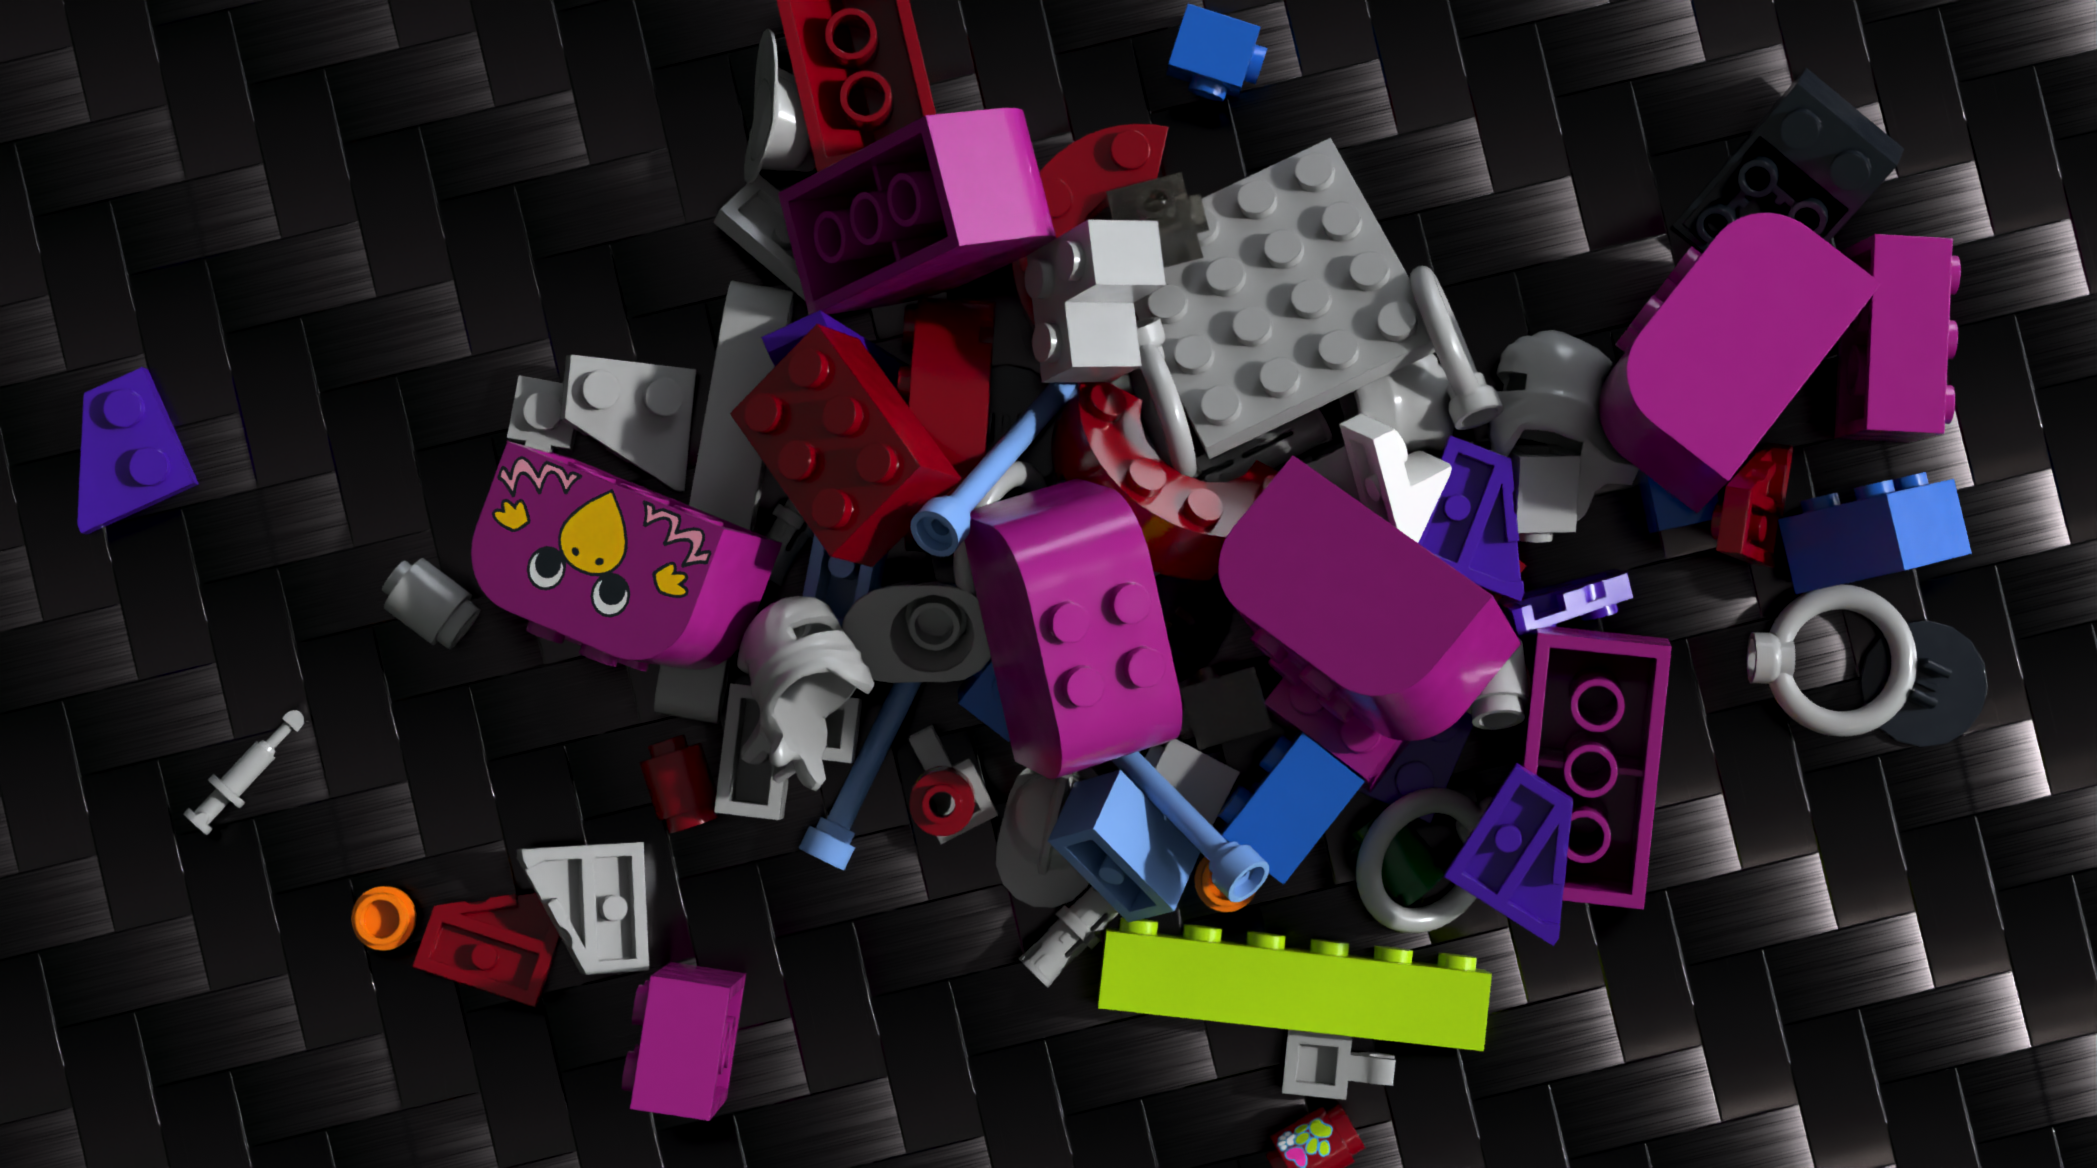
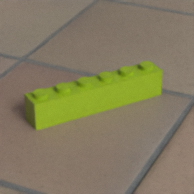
M1123 917L1120 918L1119 929L1105 928L1097 1000L1099 1009L1484 1051L1492 974L1485 969L1476 968L1477 957L1438 953L1437 964L1412 961L1413 950L1388 946H1375L1374 957L1348 954L1349 943L1325 939H1311L1310 950L1285 947L1286 936L1262 932H1247L1246 943L1221 940L1222 929L1199 925H1184L1183 936L1157 933V921L1141 919L1128 923Z

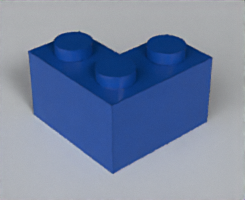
M1926 472L1854 488L1857 501L1846 504L1840 503L1838 492L1800 501L1803 514L1778 519L1795 594L1905 571L1972 554L1954 479L1929 484Z
M1298 732L1292 741L1284 735L1277 739L1258 764L1267 772L1259 783L1255 781L1248 790L1240 784L1233 789L1218 814V817L1223 822L1216 830L1229 842L1235 841L1240 845L1251 846L1269 864V874L1283 885L1365 782L1302 732Z

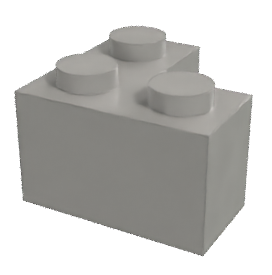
M1086 220L1027 255L1028 265L1025 270V287L1028 295L1032 298L1035 321L1032 347L1035 358L1040 362L1042 383L1112 382L1142 367L1134 302L1166 285L1158 221Z
M730 683L714 812L780 820L785 816L789 778L780 784L772 780L774 766L769 761V754L764 750L749 763L741 759L744 745L760 719V707L751 694V685ZM850 697L841 707L825 718L828 734L822 760L845 763L855 762L863 699Z

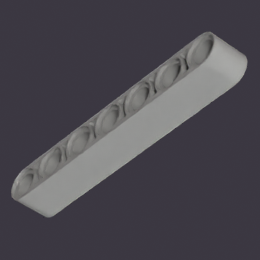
M732 280L724 306L689 505L755 532L766 465L730 413L775 367L761 337L792 323L795 292ZM732 656L719 665L702 670H687L660 665L654 712L718 724L723 710Z

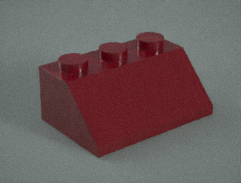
M777 0L817 172L926 115L936 114L909 0Z

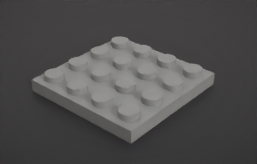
M1331 138L1156 220L1158 221L1166 285L1134 302L1135 316L1137 320L1160 317L1165 332V341L1162 344L1166 357L1164 360L1175 383L1183 409L1209 459L1436 352L1415 302L1410 286V278Z

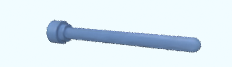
M1078 382L1049 383L950 496L934 497L924 504L912 518L910 526L913 538L923 550L940 557L949 556L955 552L970 533V513L1064 406Z
M922 682L893 683L827 819L820 817L816 827L809 825L799 846L800 850L841 870H845L855 847L850 845L855 835L854 832L850 831L852 824Z
M1139 752L1111 760L1210 861L1209 870L1213 873V884L1231 902H1241L1249 898L1262 886L1269 874V864L1251 846L1240 845L1235 841L1228 843Z

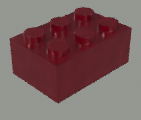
M816 324L730 413L831 557L873 567L911 530L912 518L928 500L934 497L945 496L962 479L860 339Z

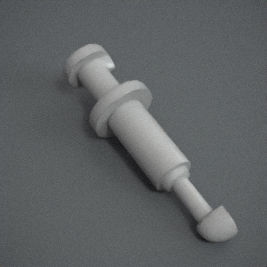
M292 710L286 713L282 718L284 720L282 725L266 741L262 740L259 743L256 741L221 779L214 774L208 779L216 789L195 811L188 808L183 813L203 833L208 835L213 830L208 824L230 801L238 808L245 804L239 796L275 759L274 754L276 751L274 749L293 729L298 732L303 726L304 717L299 711Z

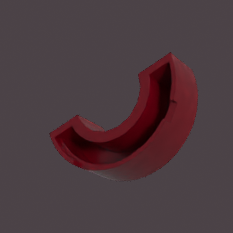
M1154 124L1118 125L1088 134L1057 153L1039 172L1056 238L1086 220H1092L1104 208L1127 199L1152 200L1169 127ZM1026 256L1012 262L1013 280L1023 314H1025L1032 329L1035 330L1032 298L1028 295L1025 287V270L1028 265Z
M919 298L917 308L905 307L903 346H913L912 366H899L897 391L962 478L945 496H950L986 456L996 302ZM910 530L904 536L906 551L926 552L917 544Z
M1078 382L1059 412L1053 429L1052 459L1057 480L1069 481L1078 478L1112 488L1120 493L1131 507L1142 529L1153 571L1181 579L1211 580L1215 573H1219L1220 552L1227 535L1279 471L1256 460L1245 475L1229 482H1203L1183 475L1161 460L1146 440L1140 421L1141 399L1109 382Z

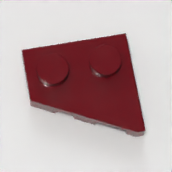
M1766 443L1727 484L1724 502H1717L1711 521L1712 538L1717 540L1716 551L1748 564L1775 567L1780 537L1778 519L1783 517L1793 446Z
M536 893L490 897L488 900L470 903L463 901L436 905L432 910L412 967L416 970L537 1009L561 937Z

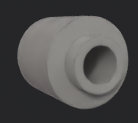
M424 558L419 559L413 565L407 561L401 562L388 577L381 590L388 595L384 604L386 611L431 645L440 642L449 650L464 637L481 611L480 608L470 602L471 593Z
M1519 639L1521 645L1467 709L1466 712L1471 714L1472 724L1475 727L1489 730L1504 729L1524 721V708L1529 705L1530 698L1523 642L1521 639Z

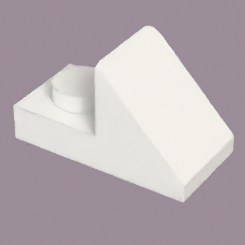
M1363 414L1340 423L1360 502L1418 543L1450 476L1451 465L1423 451H1416L1408 455L1403 439L1394 428Z

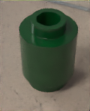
M1381 809L1369 816L1352 832V835L1358 842L1351 849L1350 853L1356 860L1367 831L1375 819L1383 812ZM1410 823L1405 825L1393 838L1385 853L1382 864V882L1387 895L1391 899L1397 896L1405 906H1409L1421 898L1444 875V872L1436 864L1439 857Z

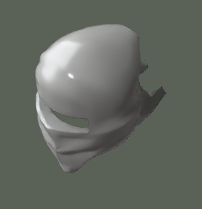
M1555 330L1541 331L1532 336L1527 335L1518 338L1514 343L1509 344L1500 355L1497 376L1504 384L1503 391H1497L1504 410L1498 417L1488 422L1487 433L1491 443V451L1505 457L1509 456L1519 438L1544 444H1557L1580 455L1578 521L1586 515L1596 491L1606 484L1632 485L1639 469L1612 446L1601 424L1599 398L1604 379L1612 366L1611 360L1598 348L1569 334Z
M1430 354L1338 398L1345 421L1363 414L1394 428L1403 439L1407 454L1427 449L1432 452H1441L1447 438L1453 435L1454 423L1448 410L1451 398L1447 391V386L1450 383L1443 367L1438 364L1434 354ZM1345 446L1333 453L1318 455L1311 463L1306 464L1360 502Z
M794 596L782 598L775 603H771L759 612L748 625L739 647L737 666L741 671L749 674L751 694L760 707V719L744 745L741 759L749 763L764 750L769 754V761L774 766L772 780L780 784L796 773L803 786L817 791L826 780L822 762L828 734L825 718L841 707L851 697L856 688L869 695L874 687V682L869 667L861 659V652L855 648L850 638L844 633L830 606L815 597Z

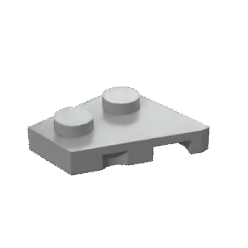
M568 355L565 361L560 420L584 436L592 437L604 445L607 451L624 462L632 463L661 482L660 485L669 491H685L696 369Z
M644 842L517 849V859L580 974L592 975L649 970Z

